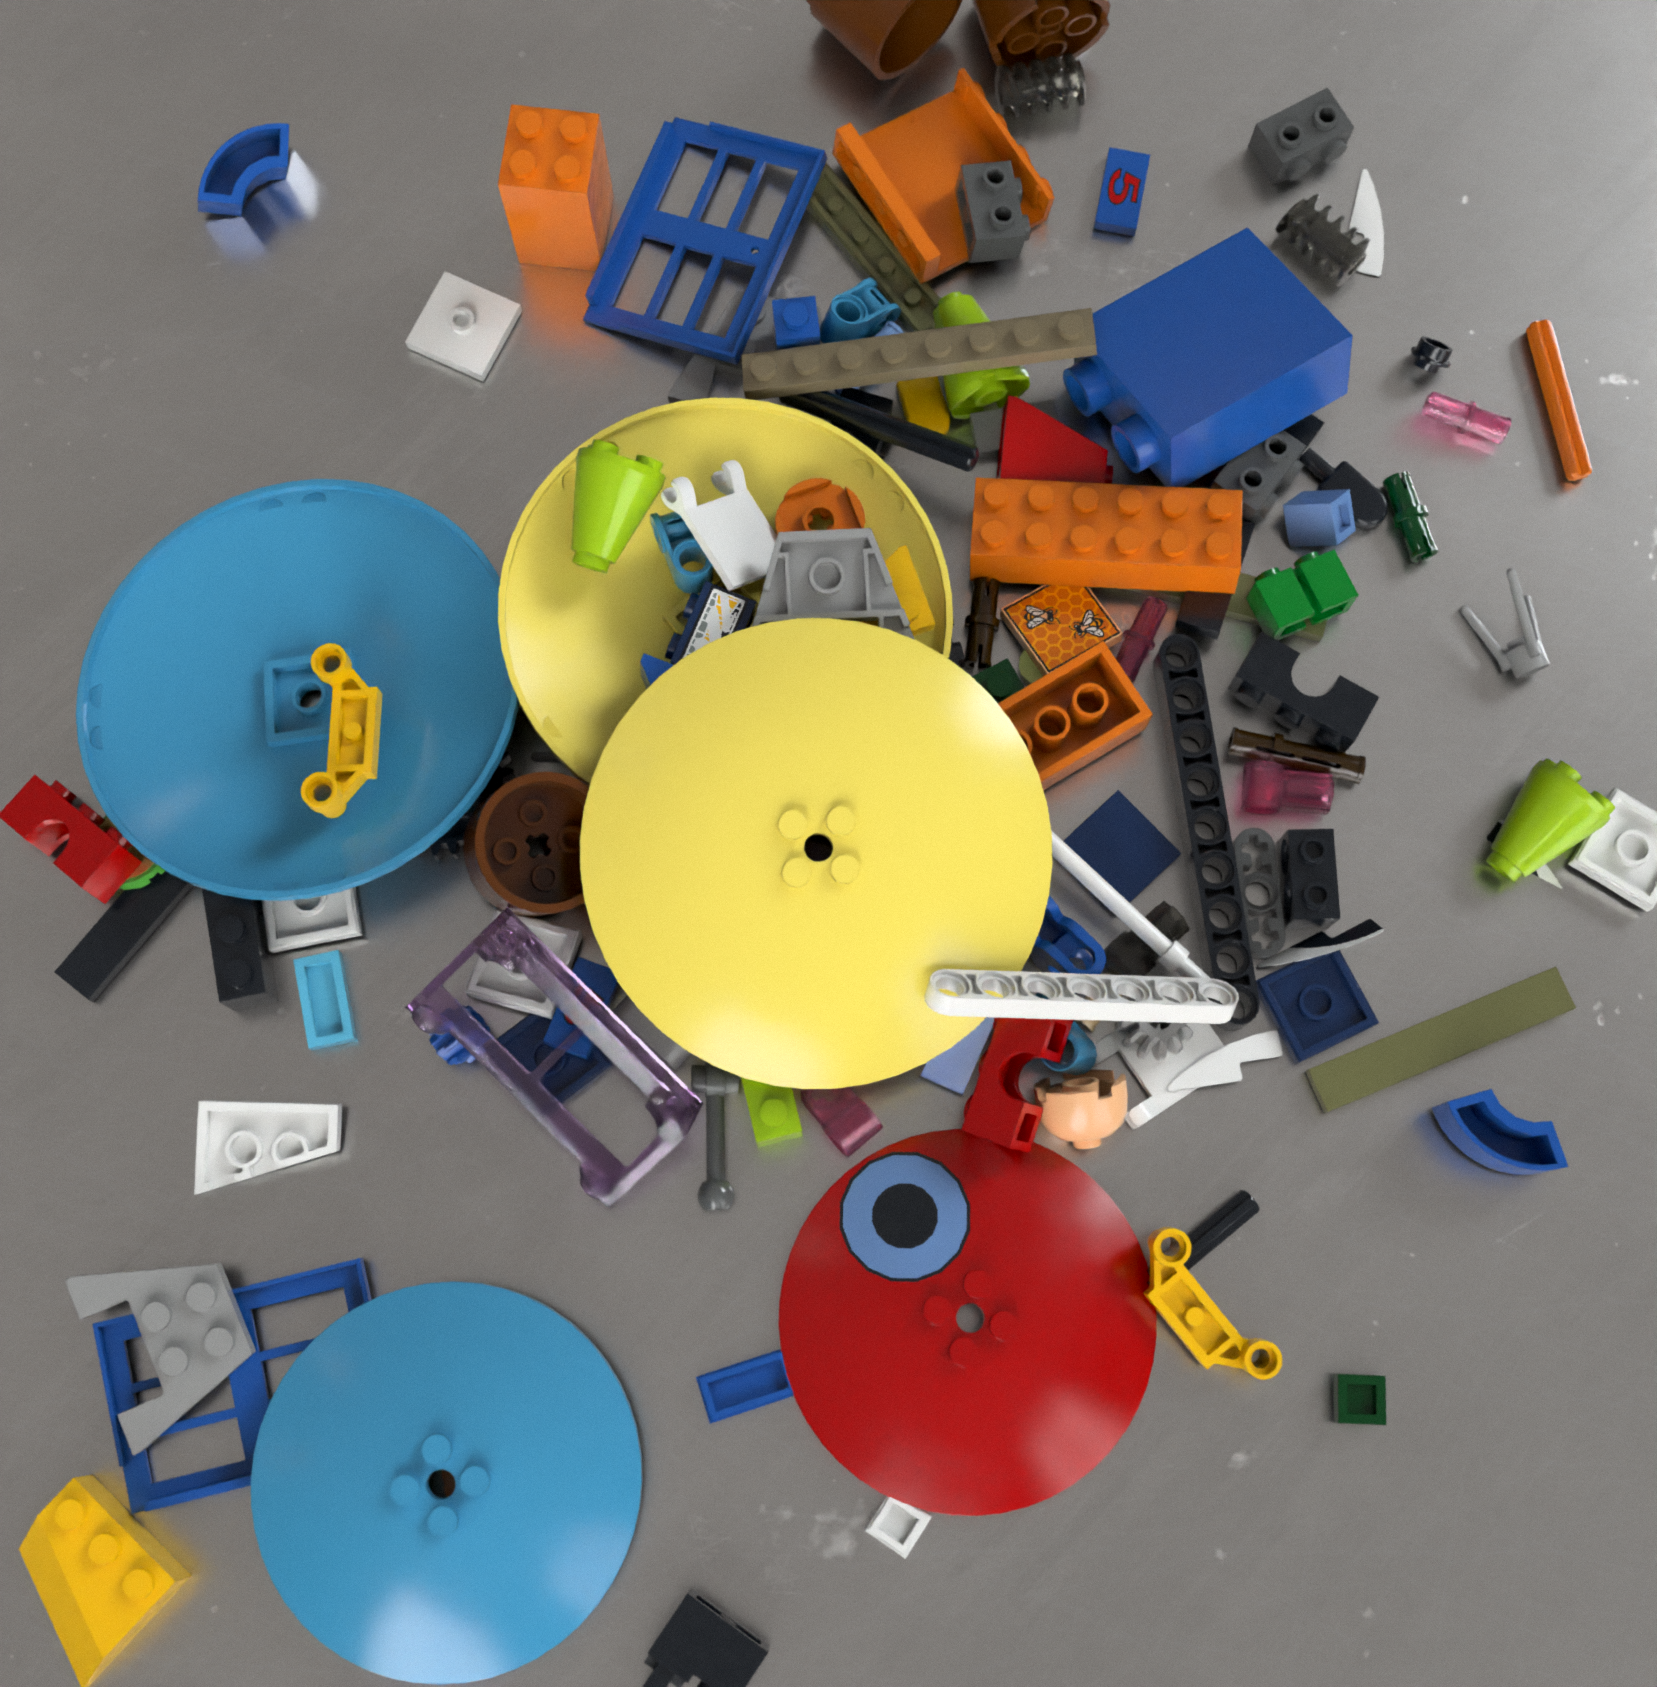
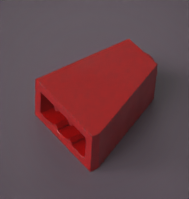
M1008 395L1002 409L996 478L1112 484L1113 465H1107V449L1019 397Z

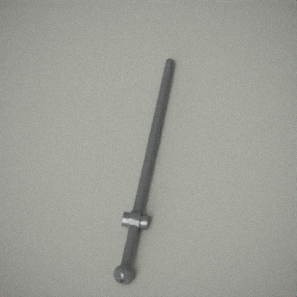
M706 1061L705 1065L691 1066V1092L705 1093L707 1181L701 1184L697 1196L699 1204L704 1210H728L734 1202L735 1194L731 1184L725 1181L724 1096L725 1093H738L739 1076L717 1068Z

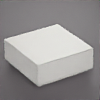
M886 1496L866 1526L865 1531L906 1559L932 1516L922 1509Z

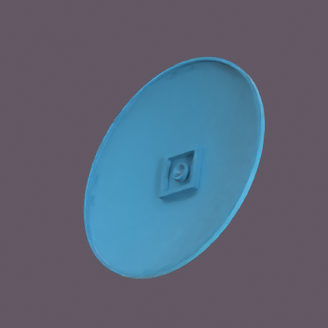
M337 479L285 482L234 496L191 518L158 542L121 582L96 624L82 662L76 703L78 744L89 783L105 814L123 837L153 863L194 886L227 896L270 901L309 899L342 892L368 883L399 868L424 852L446 834L469 810L487 786L502 759L512 735L519 709V701L509 680L501 649L498 626V592L500 585L498 573L478 545L464 530L444 514L424 502L399 491L371 483ZM327 643L341 646L350 657L352 668L368 687H378L383 694L377 779H368L347 802L344 813L337 818H327L322 813L313 811L301 797L303 781L315 772L327 771L333 688L330 684L321 681L311 667L313 652L321 645ZM312 690L321 691V698L316 705L309 708L301 707V700L307 692Z

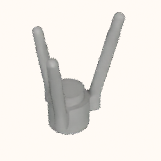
M1509 568L1506 574L1524 635L1507 643L1509 652L1505 654L1468 606L1463 605L1460 611L1496 657L1501 671L1505 672L1512 669L1515 678H1521L1548 667L1550 663L1541 642L1531 597L1529 595L1523 596L1516 571L1513 568Z

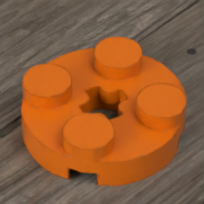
M824 478L804 480L791 487L784 495V500L779 505L775 517L776 535H778V532L812 531L809 526L813 523V516L820 514L823 520L830 519L832 521V524L827 526V530L865 527L863 506L855 493L846 486L843 489L839 485L832 484V480Z

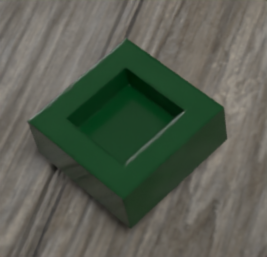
M1008 658L972 676L997 703L1025 688Z
M1333 1374L1334 1423L1386 1425V1376Z

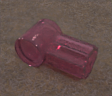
M1251 761L1243 765L1242 811L1259 815L1277 814L1281 810L1327 815L1330 812L1334 798L1332 774L1284 770L1283 765L1270 761Z

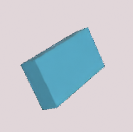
M335 950L293 959L308 1048L314 1051L358 1041L342 952Z

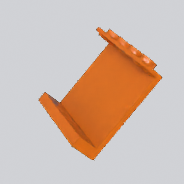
M964 68L958 70L953 91L861 136L851 122L836 129L833 156L920 284L969 260L955 193L961 165L1011 161L1014 178L1019 177L1022 183V202L1020 207L1022 215H1028L1030 229L1047 221L1055 198L1051 185L1037 173L1030 162L1026 149L1016 143L1009 133L1002 115L995 113L985 99L981 85L977 81H973Z

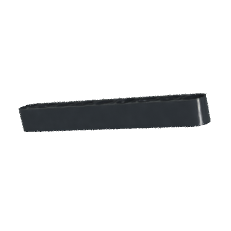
M1174 634L1168 636L1162 642L1153 661V672L1203 972L1210 978L1229 983L1238 992L1239 1000L1245 1008L1243 1018L1231 1017L1226 1023L1216 1024L1225 1031H1236L1242 1029L1257 1016L1259 996L1200 651L1197 643L1191 637L1185 634ZM1166 654H1180L1185 659L1186 665L1177 667L1167 661ZM1182 694L1189 697L1193 703V708L1182 709L1174 703L1173 696ZM1187 736L1196 739L1200 745V751L1189 752L1185 750L1180 743V738ZM1198 779L1206 785L1208 793L1203 796L1192 793L1188 788L1187 780ZM1206 822L1210 824L1214 829L1215 838L1204 839L1200 837L1195 831V823ZM1212 865L1217 867L1222 874V882L1216 884L1207 881L1202 874V866ZM1211 909L1223 910L1229 917V927L1219 928L1215 926L1210 920L1209 911ZM1219 953H1228L1234 957L1237 963V971L1235 973H1227L1218 966L1217 955ZM1208 998L1210 1001H1213L1217 1004H1223L1218 1000Z

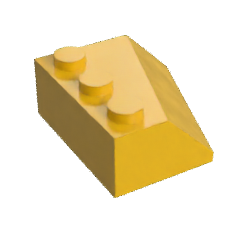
M93 1474L74 1477L37 1515L19 1547L21 1556L81 1687H89L192 1576Z

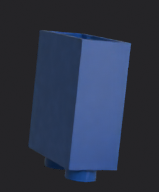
M1247 227L1092 313L1097 355L1074 358V365L1063 371L1064 385L1076 408L1087 417L1101 411L1113 425L1111 427L1113 444L1124 464L1132 472L1139 473L1149 467L1166 487H1184L1347 394L1353 335Z

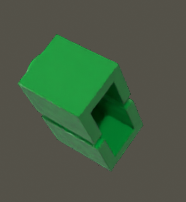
M1335 549L1319 555L1317 551L1308 553L1294 562V569L1290 567L1280 571L1276 567L1261 573L1254 579L1255 583L1246 599L1266 635L1278 641L1304 630L1307 627L1304 620L1308 618L1312 626L1348 612L1359 594Z

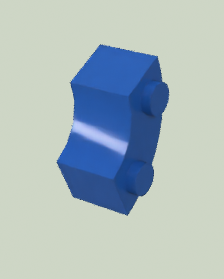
M274 123L255 126L236 134L226 141L212 156L202 175L198 191V212L242 216L245 201L256 187L270 180L286 179L289 124Z
M1492 1089L1432 1107L1436 1120L1452 1143L1468 1157L1490 1169L1509 1174L1531 1175L1569 1167L1553 1122H1531L1515 1117L1499 1103Z

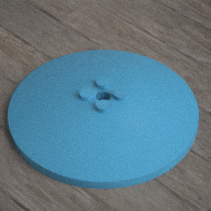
M460 1281L427 1283L381 1295L351 1310L320 1333L294 1361L282 1378L268 1405L260 1426L251 1472L252 1516L262 1559L273 1584L285 1604L300 1623L325 1646L359 1667L388 1678L421 1684H459L492 1678L515 1670L539 1658L561 1643L583 1623L612 1585L628 1552L640 1509L643 1478L642 1453L638 1429L628 1398L606 1358L572 1322L539 1301L507 1288ZM439 1469L446 1470L453 1475L455 1490L451 1496L441 1498L431 1492L429 1478L434 1471Z

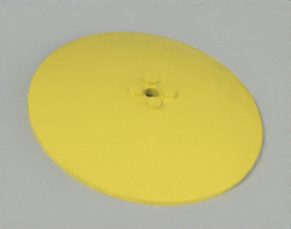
M703 398L653 407L626 417L595 434L561 461L538 487L521 514L505 555L498 592V626L502 654L509 680L519 704L535 732L554 756L576 777L590 786L598 761L611 735L630 707L646 690L640 670V661L643 654L645 653L670 663V660L665 658V654L673 634L676 632L682 635L688 620L683 618V613L691 594L684 593L676 586L664 553L660 551L650 522V514L657 512L661 516L674 512L663 503L661 493L664 489L673 487L671 482L678 477H686L692 483L697 506L727 496L714 487L711 476L715 472L723 470L721 465L729 460H735L741 465L747 490L774 532L777 509H779V505L784 500V495L788 490L799 482L813 478H824L832 480V484L839 485L843 489L846 486L853 491L863 506L865 514L864 528L872 529L884 561L899 547L907 546L936 623L933 630L914 635V639L949 658L953 629L952 591L947 565L939 540L926 513L912 491L875 452L838 427L794 408L743 398ZM593 439L605 441L619 447L618 455L632 460H636L637 455H643L662 462L661 473L666 478L662 490L616 563L610 564L607 573L593 571L572 562L575 554L571 546L576 457L579 448L592 445ZM820 514L813 516V523L809 527L811 530H827V526L832 524V521L830 519L823 520ZM695 561L688 562L682 566V568L691 572L699 571L704 567ZM713 567L712 584L727 589ZM765 578L732 590L734 593L757 601L755 615Z
M797 618L764 623L736 631L712 641L677 662L659 676L637 698L620 720L603 749L591 779L584 805L580 834V873L584 901L591 927L604 959L620 986L637 1008L662 1033L700 1059L742 1078L774 1086L799 1089H837L869 1084L897 1076L918 1067L953 1047L986 1018L947 1016L933 1011L925 1002V992L930 976L933 972L941 969L1021 972L1031 954L1042 926L1049 897L1052 873V832L1047 801L1040 777L1024 741L1006 713L972 676L937 651L917 640L889 629L862 622L832 618ZM813 835L825 836L832 844L831 856L821 862L809 859L804 851L806 840ZM938 989L947 995L959 996L950 990ZM984 990L987 994H990L992 996L1001 998L1004 997L997 992Z

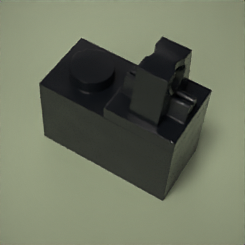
M690 1588L647 1653L649 1656L644 1663L652 1668L653 1671L642 1687H667L670 1682L676 1687H682L685 1682L688 1683L693 1675L701 1680L697 1687H746L767 1656L769 1645Z

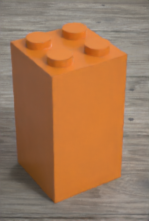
M511 104L498 187L519 263L596 271L606 250L614 200L600 114Z

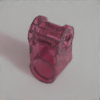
M849 1087L832 1089L829 1093L832 1099L830 1102L823 1097L817 1101L814 1100L811 1095L815 1089H801L800 1091L801 1101L821 1125V1128L831 1142L847 1158L883 1129L882 1123L873 1111Z

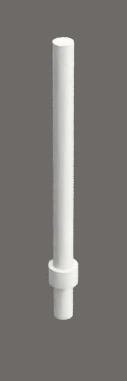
M1051 830L1052 857L1159 955L1157 960L1169 972L1172 973L1175 970L1182 977L1210 978L1188 958L1190 952L1177 940L1171 942Z

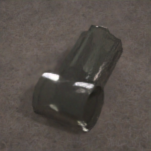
M1165 901L1145 916L1171 942L1179 941L1190 930L1180 912ZM1125 930L1104 949L1106 954L1104 967L1112 975L1145 976L1157 965L1155 961L1159 955L1132 930L1129 932Z

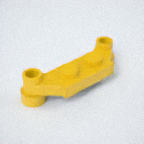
M327 643L318 647L311 656L312 670L321 681L330 684L333 688L327 771L315 772L309 775L301 785V797L313 811L322 813L327 818H337L344 813L347 802L368 779H377L383 694L378 687H368L352 668L351 659L341 646Z
M1167 1226L1154 1230L1148 1237L1150 1287L1143 1294L1205 1369H1209L1215 1363L1244 1369L1251 1376L1261 1380L1274 1377L1282 1366V1354L1279 1348L1263 1338L1241 1337L1183 1265L1191 1254L1189 1237L1183 1231L1174 1227ZM1169 1237L1171 1241L1170 1247L1167 1251L1162 1252L1161 1243L1165 1238ZM1259 1349V1358L1252 1362V1354Z

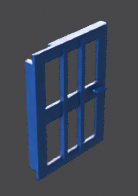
M677 117L674 118L672 123L664 121L585 294L589 306L583 317L584 322L738 365L826 164L827 155L825 150L711 121L709 125ZM690 143L714 149L718 152L688 218L658 211L657 208L686 144ZM733 154L756 160L727 227L722 228L700 222L729 155ZM767 164L796 170L798 173L769 238L764 239L738 232ZM647 238L675 247L644 315L613 307L643 239ZM688 249L713 256L686 319L683 325L680 326L656 318ZM725 260L755 267V270L725 338L694 330Z
M363 1258L232 1289L256 1349V1352L229 1375L235 1407L177 1421L160 1436L237 1417L245 1460L154 1483L152 1482L147 1450L145 1449L138 1454L132 1455L117 1414L138 1405L135 1392L160 1387L161 1383L158 1377L133 1383L125 1340L142 1336L133 1314L92 1324L119 1467L123 1466L131 1514L141 1511L148 1512L251 1486L254 1450L261 1423L272 1399L269 1398L262 1361L304 1351L315 1339L260 1351L252 1309L343 1287L348 1312L356 1307L372 1300Z

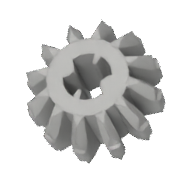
M1127 996L1129 1001L1137 1002L1135 999ZM1163 996V997H1165L1166 999H1168V1000H1170V1001H1172V1002L1180 1003V1002H1179L1178 1000H1176V999H1173V998H1171V997ZM1117 1021L1115 1023V1030L1129 1032V1035L1122 1041L1123 1047L1127 1048L1134 1042L1139 1045L1137 1056L1141 1059L1146 1057L1150 1049L1157 1061H1162L1167 1056V1050L1177 1055L1183 1050L1182 1041H1188L1194 1033L1186 1025L1187 1023L1162 1022L1157 1024L1155 1028L1148 1022Z

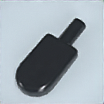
M1311 447L1305 451L1299 461L1305 464L1311 472L1322 480L1316 491L1350 489L1354 522L1357 528L1371 529L1383 522L1388 514L1389 505L1382 491L1347 461L1341 462L1334 468Z

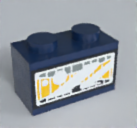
M705 581L700 595L695 593L690 595L683 613V618L688 620L682 635L676 632L673 634L665 658L670 660V664L675 665L684 657L712 641L736 631L750 628L755 617L757 601Z

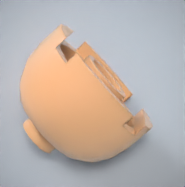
M1089 1070L1082 1075L1063 1073L1065 1081L1062 1083L1051 1085L1050 1077H1047L1034 1084L1035 1103L1043 1107L1041 1123L1048 1132L1060 1140L1073 1142L1074 1148L1090 1149L1100 1146L1101 1138L1113 1134L1123 1124L1126 1117L1128 1090L1126 1075L1121 1073L1117 1080L1114 1079V1071Z

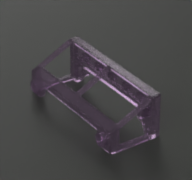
M508 907L405 1007L412 1014L415 1024L425 1033L445 1035L449 1032L581 1162L579 1173L581 1176L580 1184L583 1190L590 1197L599 1199L607 1208L687 1137L703 1105V1102ZM475 952L485 962H496L509 972L517 966L577 1026L533 1072H529L443 987V983ZM583 1034L649 1098L644 1107L654 1118L659 1135L628 1166H624L539 1082V1079Z

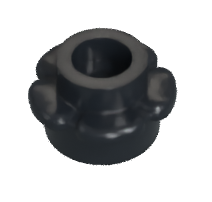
M1422 336L1417 346H1412L1411 348L1412 355L1416 357L1413 363L1425 371L1437 373L1439 368H1449L1451 365L1448 359L1453 351L1452 348L1438 340Z

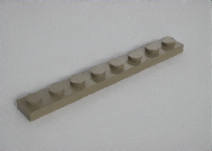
M1092 308L743 354V392L746 399L761 400L1097 355Z

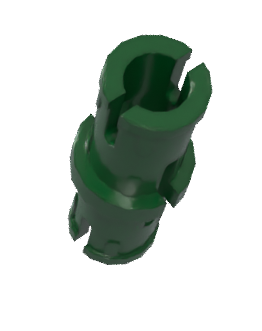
M1403 471L1401 473L1402 478H1400L1399 473H1395L1384 479L1382 483L1386 488L1395 513L1392 518L1394 526L1400 528L1411 562H1418L1420 560L1419 556H1421L1422 560H1426L1436 555L1438 548L1435 546L1426 521V516L1429 515L1425 505H1420L1410 472Z

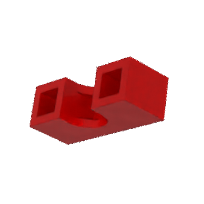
M34 774L0 812V818L25 840L48 856L60 844L68 840L66 848L53 864L81 888L106 904L142 862L128 851L132 844L116 828L111 826L105 832L100 827L105 819L84 802L79 808L72 804L77 798L73 792L58 780H55L49 786Z
M994 1017V1033L988 1050L984 1052L980 1059L978 1067L980 1075L974 1093L965 1104V1120L961 1130L1007 1148L1030 1153L1043 1114V1107L1032 1104L1023 1097L1019 1089V1076L1023 1067L1029 1061L1036 1058H1044L1060 1063L1074 1020Z

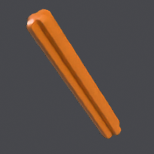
M1547 319L1535 321L1526 329V334L1564 472L1569 481L1582 480L1592 473V467L1552 323Z

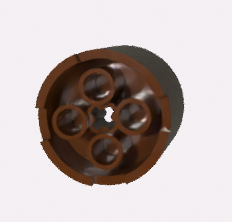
M805 0L810 4V14L880 80L895 78L917 64L944 35L962 3V0Z
M972 0L994 63L1000 69L1011 73H1035L1038 69L1037 64L1046 63L1064 56L1067 63L1090 49L1099 41L1110 26L1107 19L1111 7L1109 0Z
M533 772L507 782L479 803L470 816L465 828L463 852L466 868L470 876L469 879L476 890L488 902L505 912L522 916H541L559 913L575 908L585 902L580 873V834L589 786L574 777L562 773ZM540 837L543 840L540 848L545 853L544 855L538 854L530 857L527 854L530 846L525 841L526 839L532 840Z

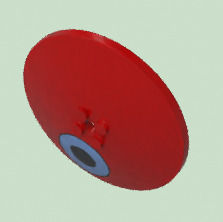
M961 1129L933 1131L903 1139L869 1155L840 1177L814 1206L801 1227L791 1249L783 1275L779 1299V1336L785 1369L793 1395L808 1425L835 1459L859 1480L888 1497L919 1509L948 1515L982 1516L1006 1513L1029 1507L1053 1497L1092 1471L1110 1453L1126 1432L1140 1406L1151 1374L1157 1338L1156 1309L1143 1294L1150 1287L1147 1284L1150 1279L1147 1272L1148 1265L1137 1237L1111 1197L1078 1166L1053 1150L1035 1142L1032 1144L1030 1153L1010 1149ZM974 1304L982 1311V1326L973 1333L963 1331L957 1324L956 1314L962 1305Z

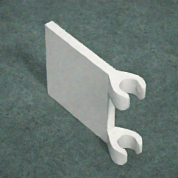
M735 460L724 462L721 465L723 470L717 471L711 476L714 487L727 496L697 506L693 485L686 477L673 479L671 482L673 487L664 489L661 493L663 503L682 517L728 591L766 577L777 539L776 533L747 490L743 469Z
M1148 1022V1023H1149L1152 1027L1155 1028V1026H1156L1157 1024H1161L1162 1022ZM1187 1023L1186 1025L1194 1032L1193 1036L1188 1041H1182L1183 1050L1177 1055L1167 1050V1056L1162 1061L1155 1059L1151 1049L1145 1058H1138L1137 1050L1139 1045L1135 1042L1130 1047H1123L1122 1041L1129 1035V1032L1116 1030L1094 1044L1097 1057L1093 1067H1096L1119 1051L1149 1096L1148 1099L1127 1112L1125 1120L1130 1128L1137 1129L1197 1089L1168 1091L1167 1086L1201 1058L1224 1047L1210 1024Z

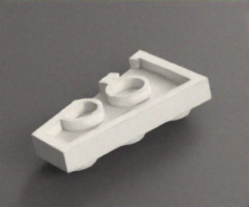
M198 1101L194 1195L340 1151L342 1104Z

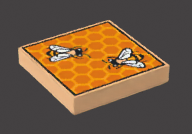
M1043 585L1000 609V617L1043 676L1102 641L1110 648L1121 642L1123 637L1122 631L1089 587Z

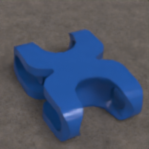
M1049 896L1042 926L1030 954L1033 963L1041 972L1101 974L1106 963V954L1102 946L1079 923L1072 918L1064 916L1056 902ZM1069 959H1074L1080 963L1083 969L1076 968Z

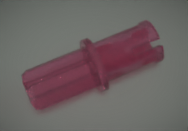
M1431 392L1427 396L1422 408L1424 416L1456 427L1459 434L1468 432L1493 441L1498 445L1503 443L1511 426V418L1476 407L1477 403L1475 401H1470L1467 404L1437 392Z
M1151 596L1143 601L1130 630H1124V641L1115 657L1132 684L1136 680V676L1148 651H1152L1155 648L1156 644L1153 639L1168 610L1165 602Z

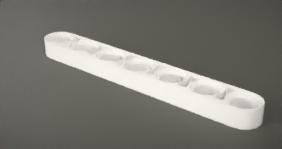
M941 969L933 972L925 992V1002L928 1007L941 1015L1204 1024L1228 1022L1239 1000L1238 992L1233 986L1213 978ZM938 989L950 990L959 996L947 995ZM984 990L997 992L1004 997L1001 998L992 996L990 994H987ZM1030 992H1037L1043 994L1049 999L1039 998L1037 996L1032 995ZM1074 993L1084 994L1092 998L1093 1001L1078 997ZM1120 995L1129 996L1135 999L1137 1002L1124 999ZM1163 996L1171 997V998H1173V999H1176V1000H1178L1180 1003L1172 1002V1001L1166 999V998L1163 997ZM1208 998H1213L1215 1000L1220 1001L1223 1004H1217L1213 1001H1210Z

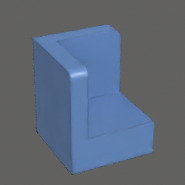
M1350 489L1303 491L1283 505L1288 542L1292 547L1337 546L1356 531Z

